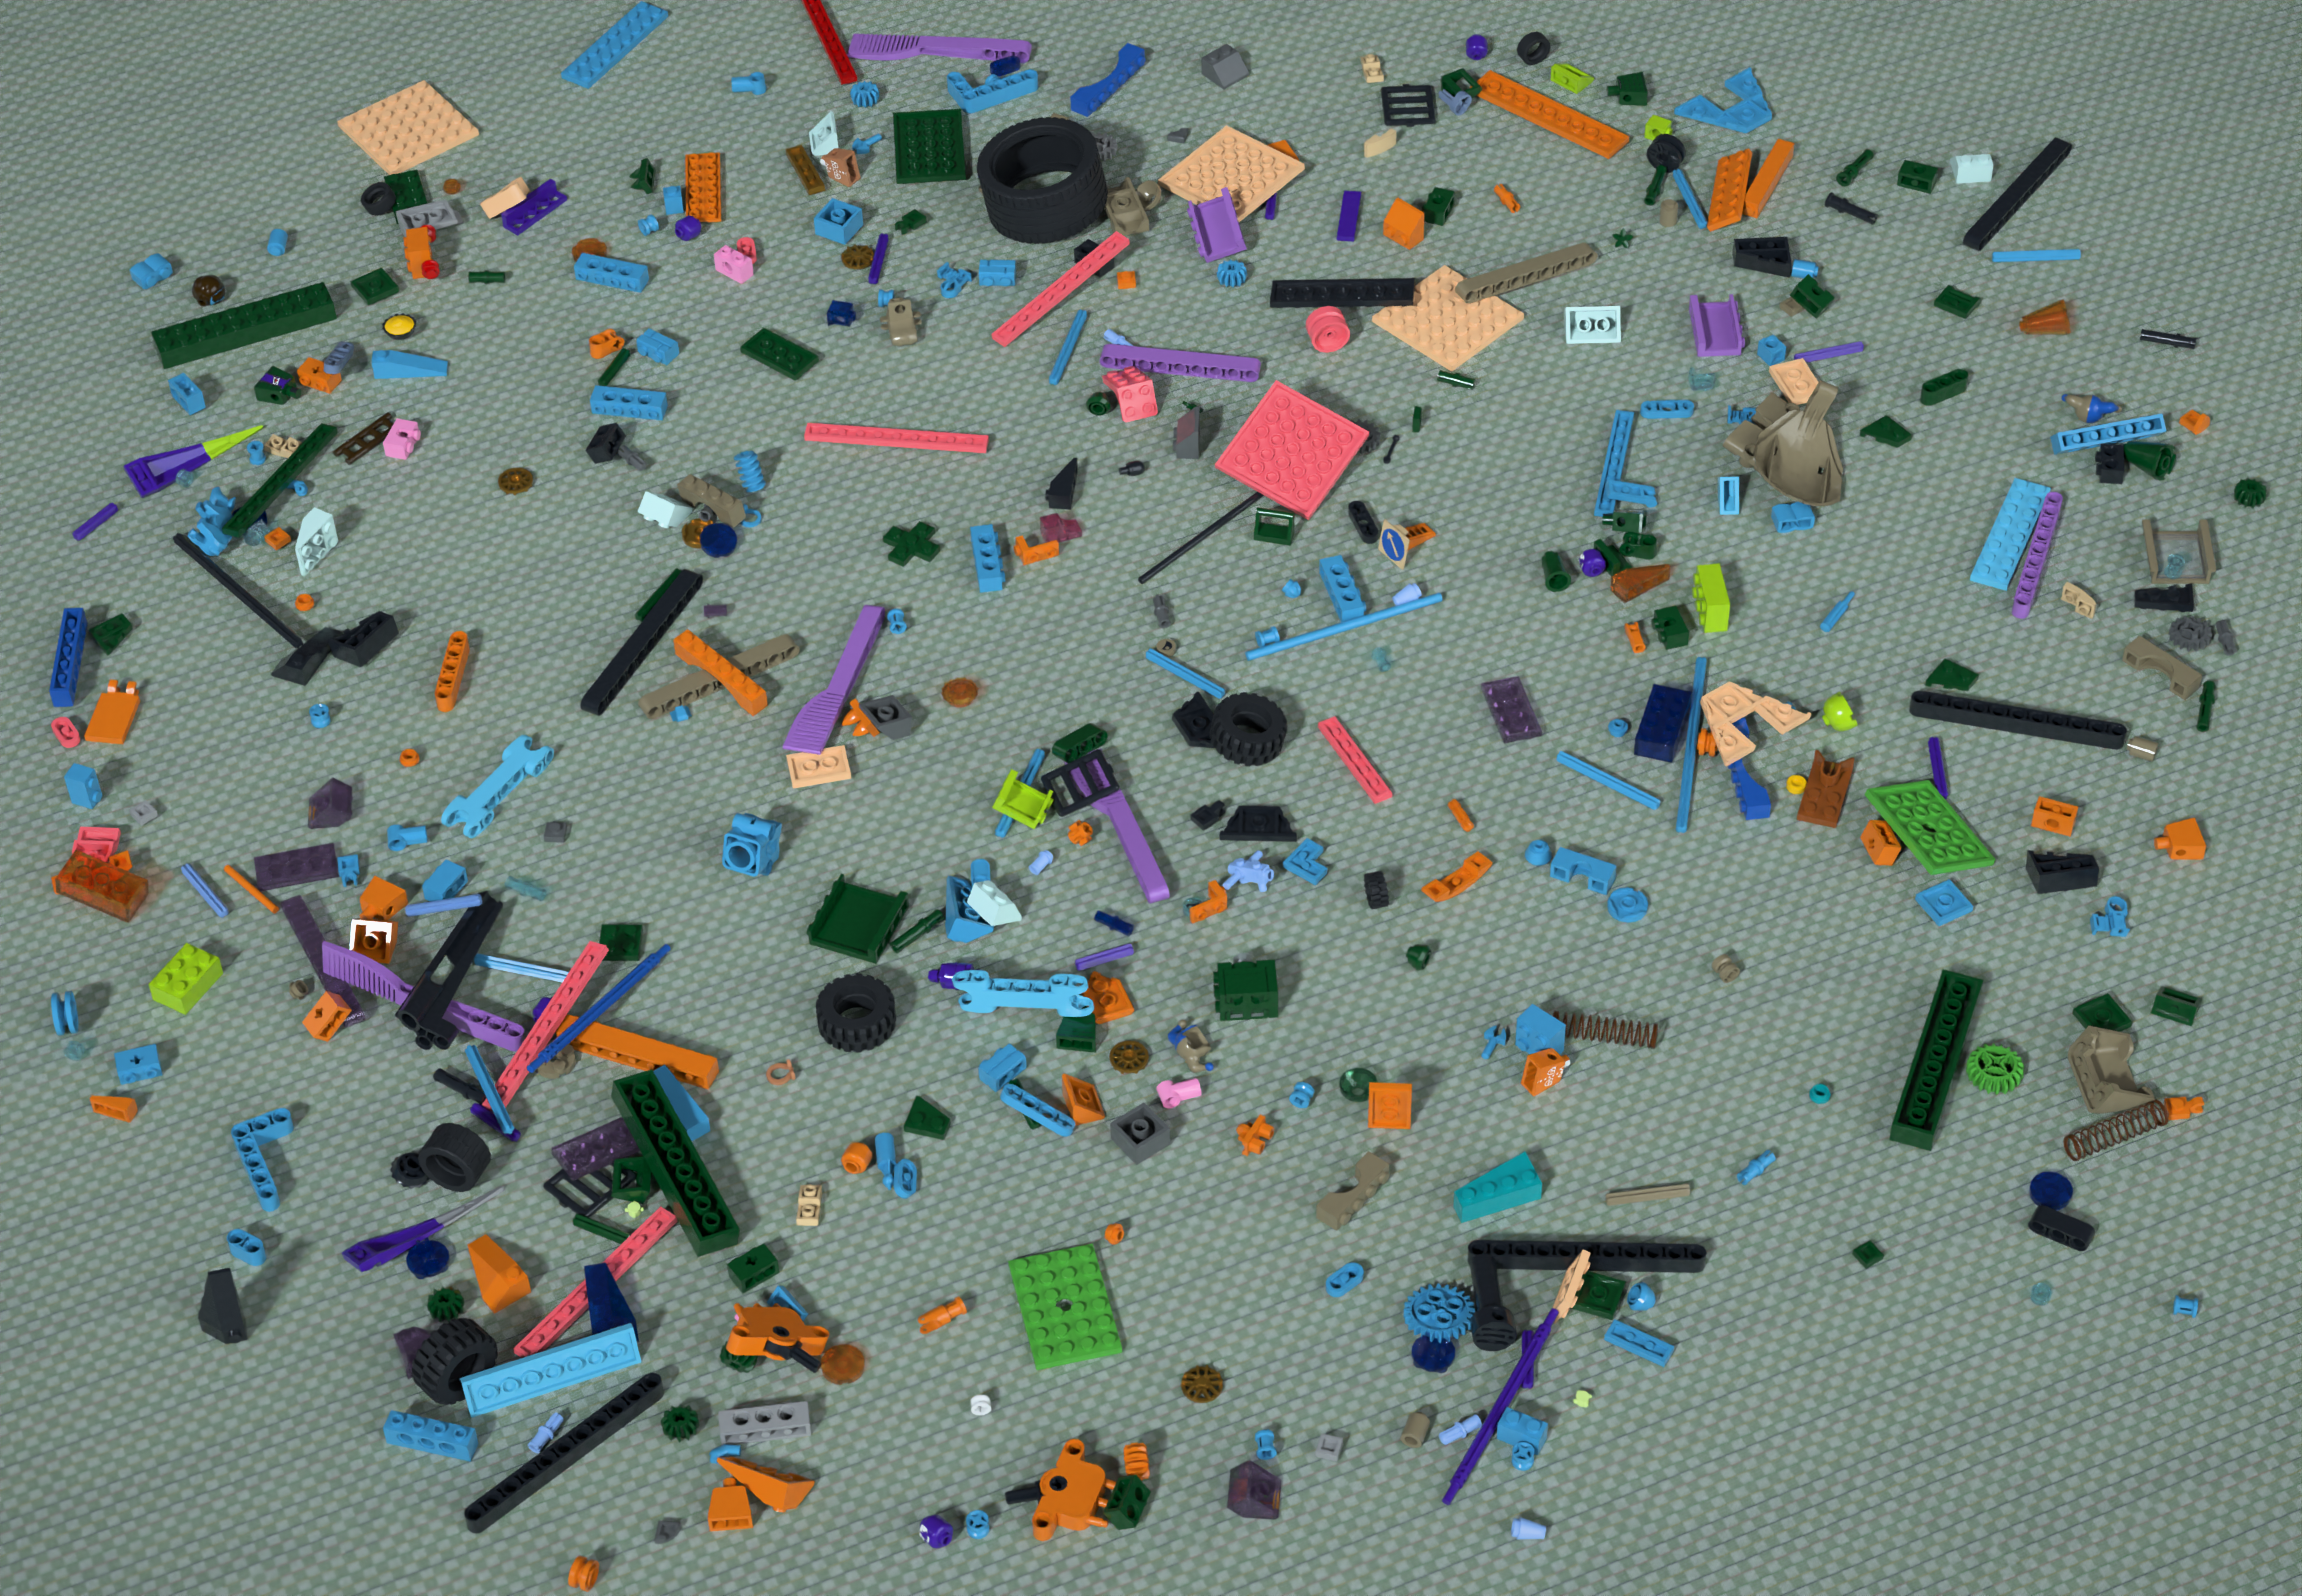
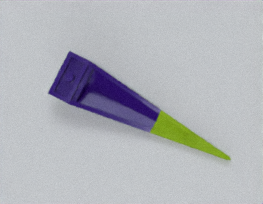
M263 425L193 446L142 457L124 465L123 469L140 497L144 498L155 492H160L262 430Z

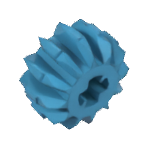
M865 81L862 83L858 82L853 85L850 96L854 105H858V107L864 106L865 108L866 106L872 107V104H877L879 91L877 85L872 84V81L868 83Z
M1230 259L1228 262L1223 261V264H1219L1217 278L1220 281V285L1225 284L1226 287L1232 286L1234 288V286H1240L1241 283H1245L1247 270L1243 262L1239 263L1238 260L1232 261Z

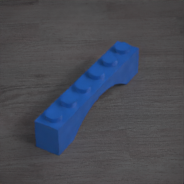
M1127 43L1118 51V64L1109 76L1098 83L1079 88L1070 97L1071 110L1086 117L1095 112L1108 97L1114 94L1128 78L1145 64V49Z
M1745 718L1732 723L1749 739V729ZM1742 758L1727 766L1732 771L1731 781L1736 785L1735 795L1736 798H1740L1739 808L1741 813L1744 812L1745 819L1769 818L1771 802L1768 792L1750 777L1742 763Z

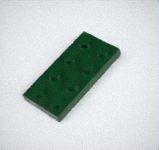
M418 170L384 176L385 183L390 186L396 195L395 203L392 206L396 224H399L396 211L428 204Z
M764 327L740 347L741 353L795 381L819 361L818 355Z

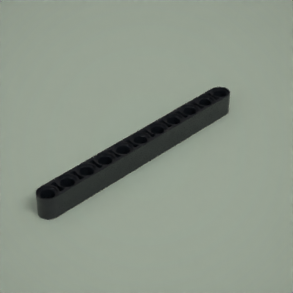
M2055 137L1968 230L1964 236L1963 245L1976 251H1981L2067 158L2072 149V144Z
M683 569L583 696L580 704L582 710L598 716L604 713L700 589L703 583V575L687 569Z
M1926 691L1913 692L1909 706V712L1916 717L2114 750L2121 749L2124 746L2127 733L2126 727L2119 723Z
M1474 1240L1468 1245L1467 1262L1470 1265L1473 1257L1487 1254L1494 1257L1497 1269L1567 1270L1584 1249L1591 1253L1588 1262L1591 1263L1588 1271L1699 1273L1705 1268L1707 1251L1704 1246L1699 1244Z
M657 1373L644 1375L470 1504L464 1511L468 1530L476 1534L486 1530L658 1402L664 1395L661 1376Z

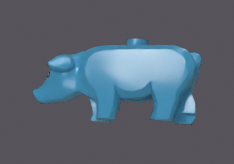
M220 487L212 489L209 501L197 503L195 510L201 516L197 523V528L200 532L198 533L193 528L187 535L194 544L198 545L209 556H219L220 552L227 548L228 543L232 539V536L223 534L222 527L233 517L231 511L235 507L236 497L228 499L221 492Z

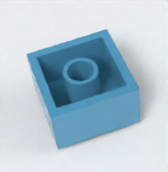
M834 198L814 217L816 235L844 245L863 226L862 208Z
M1532 1004L1517 1018L1515 1045L1520 1050L1526 1051L1529 1054L1553 1048L1560 1055L1564 1051L1566 1024Z

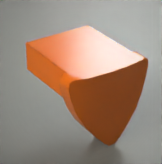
M2190 410L2180 417L2179 424L2197 435L2208 428L2210 417L2204 413L2200 415L2196 411Z

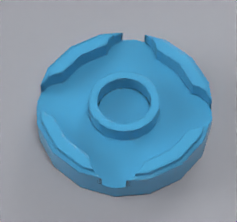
M1629 887L1619 888L1611 893L1607 901V908L1609 914L1618 921L1626 923L1636 922L1646 915L1648 901L1647 897L1639 890L1637 892Z

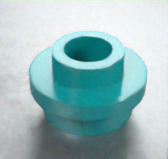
M1816 1084L1810 1089L1809 1097L1814 1103L1824 1104L1830 1100L1831 1093L1826 1085Z

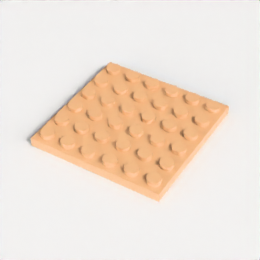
M425 80L337 121L338 127L389 175L404 172L479 135L478 129Z
M1226 125L1158 179V185L1188 201L1191 200L1196 205L1223 196L1221 189L1228 187L1238 220L1241 222L1301 173L1305 166L1304 163Z
M1444 265L1415 285L1413 306L1385 307L1372 316V322L1452 372L1524 319V313L1496 296L1473 303H1466L1455 292V287L1460 281L1467 278Z

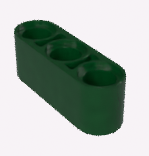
M1955 369L1926 381L1922 385L1920 402L1923 405L1932 406L1965 392L1969 376L1968 372L1963 369Z
M1088 723L1057 740L1052 747V754L1064 762L1070 763L1105 744L1108 734L1097 725Z

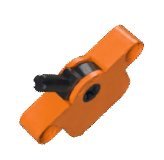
M739 1303L734 1304V1309L739 1319L737 1325L732 1328L726 1344L728 1352L734 1355H765L768 1358L781 1361L793 1358L813 1373L820 1369V1361L811 1355H821L829 1337L827 1329L821 1326H806L797 1312L790 1308L781 1307L778 1303H775L773 1307H762L759 1303H755L753 1307L745 1308Z
M1070 1439L1063 1447L1056 1463V1468L1048 1470L1040 1480L1035 1481V1487L1005 1492V1499L1007 1504L1037 1500L1038 1506L1032 1518L1033 1535L1039 1541H1047L1053 1536L1057 1525L1076 1531L1085 1530L1090 1525L1106 1528L1108 1521L1095 1515L1099 1506L1105 1508L1108 1503V1499L1103 1498L1106 1488L1113 1490L1117 1481L1105 1478V1472L1100 1466L1085 1462L1084 1443L1079 1439Z

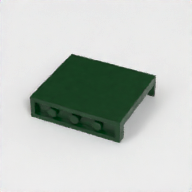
M841 873L838 880L834 881L830 894L826 895L822 908L817 910L815 920L807 928L809 944L877 964L909 907L908 893L900 891L897 897L848 884L845 883L844 874Z

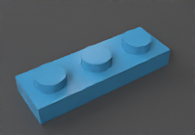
M1615 1319L1604 1337L1605 1341L1662 1367H1665L1674 1352L1673 1345Z

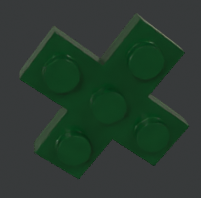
M920 521L910 532L893 526L883 536L884 543L895 547L888 554V561L905 567L914 556L931 562L940 552L939 545L928 541L935 534V528Z

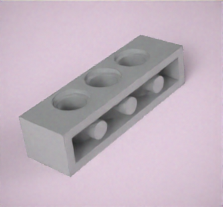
M808 1401L718 1411L722 1445H737L811 1436Z

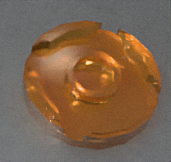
M583 239L577 242L576 246L572 247V257L575 262H577L582 253L607 257V247L604 242L601 243L598 239Z
M849 1344L831 1347L821 1358L823 1376L829 1382L836 1385L855 1382L861 1377L865 1369V1359L862 1352L857 1347Z

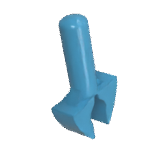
M876 134L865 141L857 138L852 145L853 151L856 150L857 154L869 153V146L880 141L882 136Z
M1493 1026L1484 1032V1039H1488L1489 1042L1481 1054L1483 1059H1489L1496 1044L1505 1046L1506 1032L1504 1028L1501 1034L1496 1037L1494 1035L1497 1031V1026Z

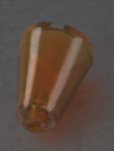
M2064 299L2057 300L2023 316L2022 321H2019L2020 331H2024L2025 335L2070 334V323Z

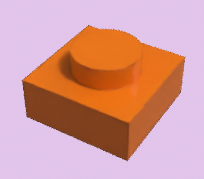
M1134 271L1117 272L1118 289L1136 288Z
M280 527L264 536L265 542L276 551L291 542L290 535Z

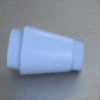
M1409 583L1395 594L1392 600L1397 606L1419 599L1422 594L1416 583Z
M1522 1517L1513 1519L1511 1527L1512 1537H1516L1517 1540L1544 1539L1545 1525Z

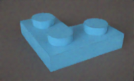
M1306 838L1283 862V868L1316 886L1327 874V868L1315 861L1323 853V847Z

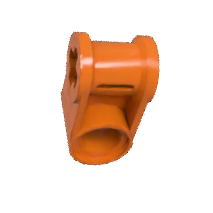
M609 328L590 337V355L595 359L604 358L615 351H619L624 346L625 341L621 336L616 335L615 330Z

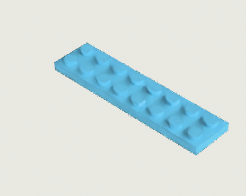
M2014 478L1971 573L1970 581L2007 591L2038 522L2045 497L2051 491L2050 487Z
M629 1323L462 1377L460 1381L470 1416L473 1418L641 1363L633 1326Z

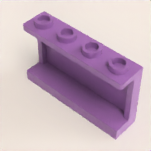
M1228 187L1221 189L1223 196L1194 206L1191 200L1188 201L1190 208H1187L1189 217L1193 218V221H1190L1193 231L1197 232V234H1194L1197 244H1200L1198 251L1207 263L1247 249Z
M1729 294L1728 302L1699 303L1697 295H1690L1689 313L1697 357L1741 355V349L1745 347V339L1741 337L1740 313L1736 312L1738 311V303L1734 301L1733 294Z

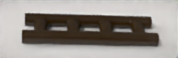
M387 412L335 449L333 454L336 457L344 454L348 457L345 459L346 463L351 465L385 440L394 424L390 421L392 415ZM381 425H385L386 427H388V429L382 433L376 430ZM369 434L375 437L369 443L363 440ZM355 444L362 447L355 453L349 449Z

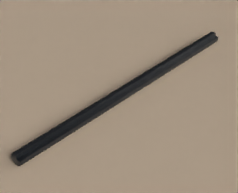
M181 533L173 536L175 544L293 647L299 648L303 645L302 638Z

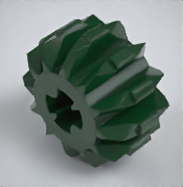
M2248 477L2246 480L2241 479L2235 486L2234 500L2238 501V505H2244L2245 508L2247 506H2250L2252 509L2255 506L2260 507L2266 499V486L2262 484V481L2257 482L2256 479L2250 480Z
M442 1285L441 1290L434 1289V1295H428L427 1309L431 1317L438 1319L440 1323L444 1320L449 1322L452 1318L458 1319V1314L463 1313L465 1301L459 1289L454 1290L452 1286L445 1289Z
M726 1341L720 1351L719 1357L721 1362L740 1373L752 1371L759 1355L731 1354L726 1350L728 1342Z
M681 1403L678 1408L671 1405V1411H664V1417L661 1418L663 1433L671 1441L677 1438L679 1443L682 1438H686L689 1441L690 1435H696L697 1428H699L698 1414L695 1410H692L690 1405L683 1408Z

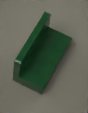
M1601 539L1594 541V549L1602 554L1606 562L1605 569L1612 578L1632 571L1631 565L1614 545L1606 546Z

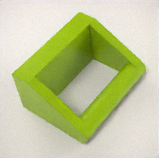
M1557 63L1551 67L1550 80L1575 94L1581 92L1594 81V77L1568 63Z

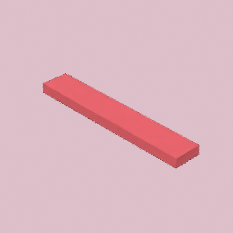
M1334 716L1318 722L1319 730L1373 803L1377 804L1392 798L1391 790L1338 719Z

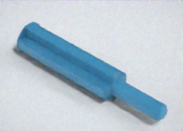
M1850 591L1842 602L1839 601L1820 624L1821 630L1829 632L1848 609L1849 606L1847 604L1854 597V592Z

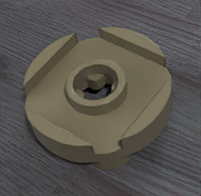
M570 1044L566 1045L553 1057L559 1060L554 1062L550 1060L547 1063H543L537 1071L541 1076L549 1079L560 1078L559 1075L565 1072L566 1075L570 1073L576 1064L573 1046Z

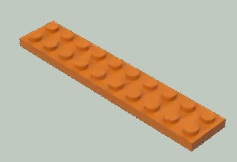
M1491 70L1476 81L1482 87V91L1476 96L1607 159H1610L1629 142L1628 135Z

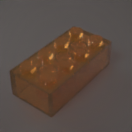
M78 850L74 851L55 878L56 893L127 923L131 921L149 894L147 879Z

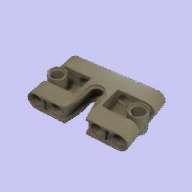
M1772 392L1755 409L1756 413L1751 417L1755 424L1744 420L1727 437L1723 447L1735 456H1740L1739 462L1743 467L1752 468L1754 466V470L1758 472L1755 467L1753 452L1759 433L1787 412L1800 410L1799 406L1794 403L1785 402Z

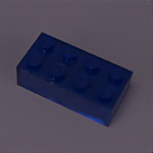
M1653 684L1635 737L1634 755L1670 763L1673 762L1690 710L1692 692Z

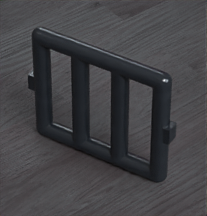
M1402 84V86L1381 88L1384 123L1386 126L1407 125V127H1414V125L1434 124L1436 122L1432 87L1430 85L1409 86V84ZM1425 92L1426 96L1388 97V93ZM1427 103V107L1390 108L1389 104ZM1428 113V118L1391 119L1390 116Z
M1099 749L1041 776V781L1047 793L1049 790L1053 791L1051 798L1054 800L1052 803L1060 817H1064L1118 791L1120 788L1113 775L1114 770L1111 764L1107 763L1102 751ZM1097 759L1110 786L1100 791L1086 763ZM1078 767L1092 793L1081 799L1068 773ZM1059 776L1062 777L1074 803L1064 808L1050 780Z
M596 1143L591 1144L543 1185L546 1191L559 1200V1204L562 1207H569L576 1214L589 1218L613 1197L611 1196L612 1180L586 1161V1159L595 1153L612 1167L614 1166V1160L620 1159L615 1154L612 1156ZM580 1166L610 1190L603 1196H600L573 1176L571 1172ZM622 1169V1174L625 1177L621 1180L620 1189H624L637 1177L636 1173L630 1169ZM562 1179H565L594 1203L585 1210L555 1187V1185Z

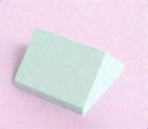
M832 111L809 132L811 152L814 156L826 155L834 148H838L836 125Z

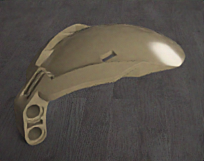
M1822 380L1819 381L1809 397L1804 411H1789L1759 433L1753 452L1755 467L1766 482L1784 496L1812 506H1829L1839 502L1842 485L1843 466L1837 451L1833 430L1823 420L1837 395L1838 387ZM1819 468H1824L1822 474H1818Z

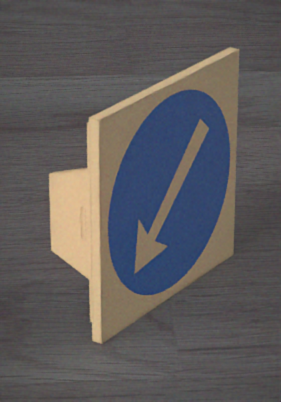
M1384 519L1378 550L1403 570L1410 541L1405 536L1408 531L1400 524L1392 525Z

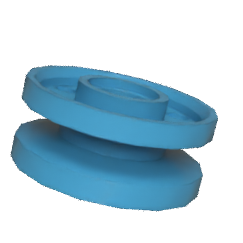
M72 990L65 992L64 1001H62L58 992L52 993V1017L57 1035L62 1036L65 1034L66 1025H68L71 1034L78 1033V1012Z

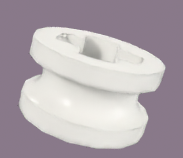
M976 1395L972 1397L971 1412L975 1415L988 1414L991 1411L989 1396Z

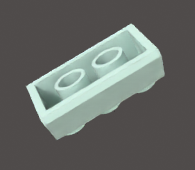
M1620 306L1564 308L1566 344L1621 342Z

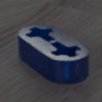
M1008 56L993 61L990 64V73L999 77L1018 71L1021 67L1020 58Z

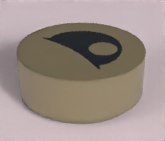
M1162 639L1157 643V651L1167 657H1171L1176 652V644L1170 639Z

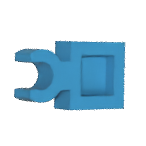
M358 855L337 857L339 876L342 877L343 886L347 887L346 883L350 880L354 881L355 886L358 885L356 876L360 874Z

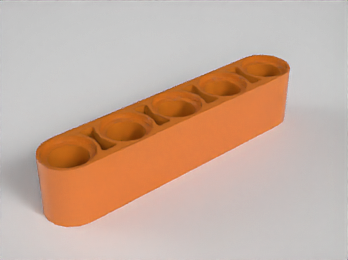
M464 631L452 633L446 649L435 689L437 708L441 712L451 711L456 703L470 651L468 637Z

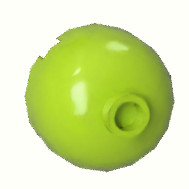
M1840 691L1826 700L1823 706L1824 715L1821 716L1826 726L1831 725L1834 730L1839 732L1848 731L1858 726L1856 719L1853 720L1852 718L1853 712L1844 696H1841Z

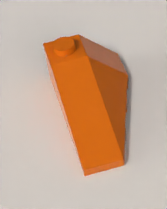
M485 1234L468 1244L482 1299L494 1314L531 1293L528 1276L488 1235Z
M726 1456L717 1458V1462L762 1502L773 1506V1510L784 1513L788 1509H796L815 1483L814 1480L791 1472L788 1475L777 1473L776 1468L757 1467V1463L737 1457Z

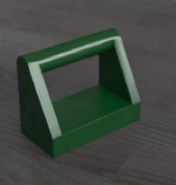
M1464 68L1441 76V90L1445 89L1454 97L1458 92L1463 91L1456 84L1462 77L1472 86V88L1464 90L1472 99L1482 91V87Z
M1257 507L1254 540L1291 546L1295 528V513ZM1261 515L1288 519L1289 525L1281 526L1262 523Z
M2161 986L2156 994L2151 1014L2192 1026L2202 999Z
M644 1157L614 1160L611 1193L613 1198L630 1202L637 1201L639 1204H644L650 1193L651 1170ZM622 1169H630L637 1172L636 1188L620 1189Z

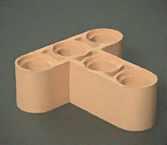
M519 177L498 193L482 201L480 206L490 219L526 199V195L531 191L523 178Z

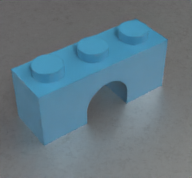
M1559 847L1551 862L1550 877L1569 883L1573 876L1583 874L1589 878V890L1607 895L1616 878L1617 865Z

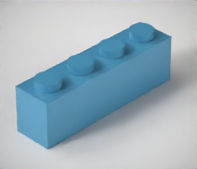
M666 1065L654 1070V1074L691 1141L710 1132L709 1118Z

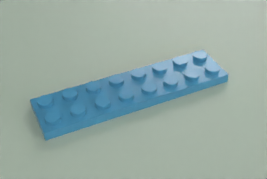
M643 1L639 2L562 71V79L589 89L667 19L668 11Z

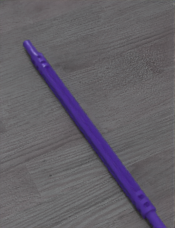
M1551 1308L1543 1324L1538 1326L1450 1480L1451 1485L1442 1499L1444 1504L1450 1505L1458 1489H1461L1495 1431L1506 1407L1509 1406L1548 1338L1551 1326L1559 1314L1558 1310Z

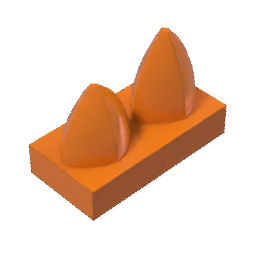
M855 698L849 702L852 709L846 714L841 725L847 726L859 722L853 731V736H863L869 732L873 737L880 733L879 730L859 708L860 703Z

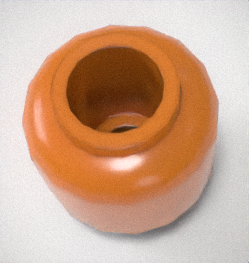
M853 1142L847 1146L842 1155V1165L849 1173H863L872 1160V1152L866 1144Z

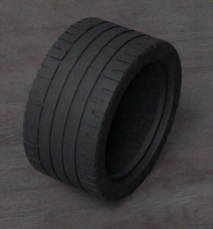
M1041 117L1016 123L1014 126L1011 125L1007 129L1005 128L1001 133L996 134L991 141H988L978 157L977 174L990 222L999 233L1014 241L1026 242L1028 244H1044L1056 240L1060 241L1063 238H1069L1071 235L1074 236L1078 232L1083 231L1084 228L1089 227L1099 217L1107 202L1108 189L1096 140L1087 128L1077 122H1072V120L1059 119L1057 117ZM1050 171L1072 173L1064 180L1048 187L1032 190L1013 188L1019 182L1036 174Z

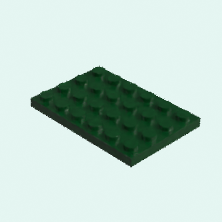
M961 109L893 113L897 184L966 180Z

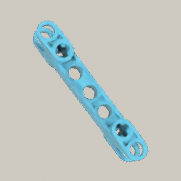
M525 734L519 736L504 750L502 755L504 762L468 798L458 795L447 806L442 814L441 823L451 827L456 823L466 822L463 834L468 838L476 837L492 822L494 818L492 810L528 774L538 777L547 768L553 759L554 749L544 746L538 750L531 751L529 749L532 745V738Z
M965 970L957 972L952 977L955 988L968 992L963 994L958 1001L961 1009L968 1012L990 1013L996 1010L998 1006L1057 1009V1013L1063 1017H1082L1091 1014L1095 1008L1090 998L1079 995L1088 989L1087 979L1081 975L1055 974L1050 977L1049 981L990 978L988 972L983 970ZM1078 983H1083L1081 986H1075ZM968 1000H971V1001H972V1002L967 1003V1004L964 1003V1002H966V1001H968Z

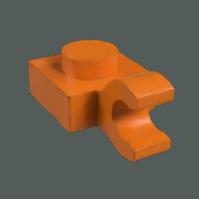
M2186 1096L2165 1098L2164 1106L2169 1120L2190 1118V1113L2203 1112L2202 1106H2204V1101L2202 1097H2195L2190 1101L2186 1100Z

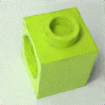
M1652 115L1645 124L1644 138L1654 140L1660 134L1672 135V121Z

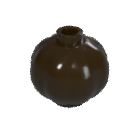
M203 275L194 281L192 295L199 305L206 307L210 305L211 298L213 302L223 298L225 286L217 276Z

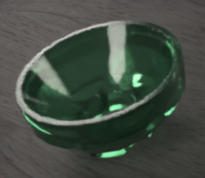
M1353 1068L1342 1074L1339 1080V1088L1341 1094L1346 1099L1353 1102H1364L1369 1100V1082L1378 1081L1371 1071L1363 1068ZM1359 1088L1364 1093L1362 1095H1355L1352 1091Z

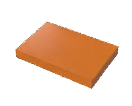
M1369 1082L1368 1128L1410 1129L1412 1084Z

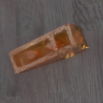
M1664 564L1625 569L1611 577L1610 590L1626 603L1668 581L1671 566Z

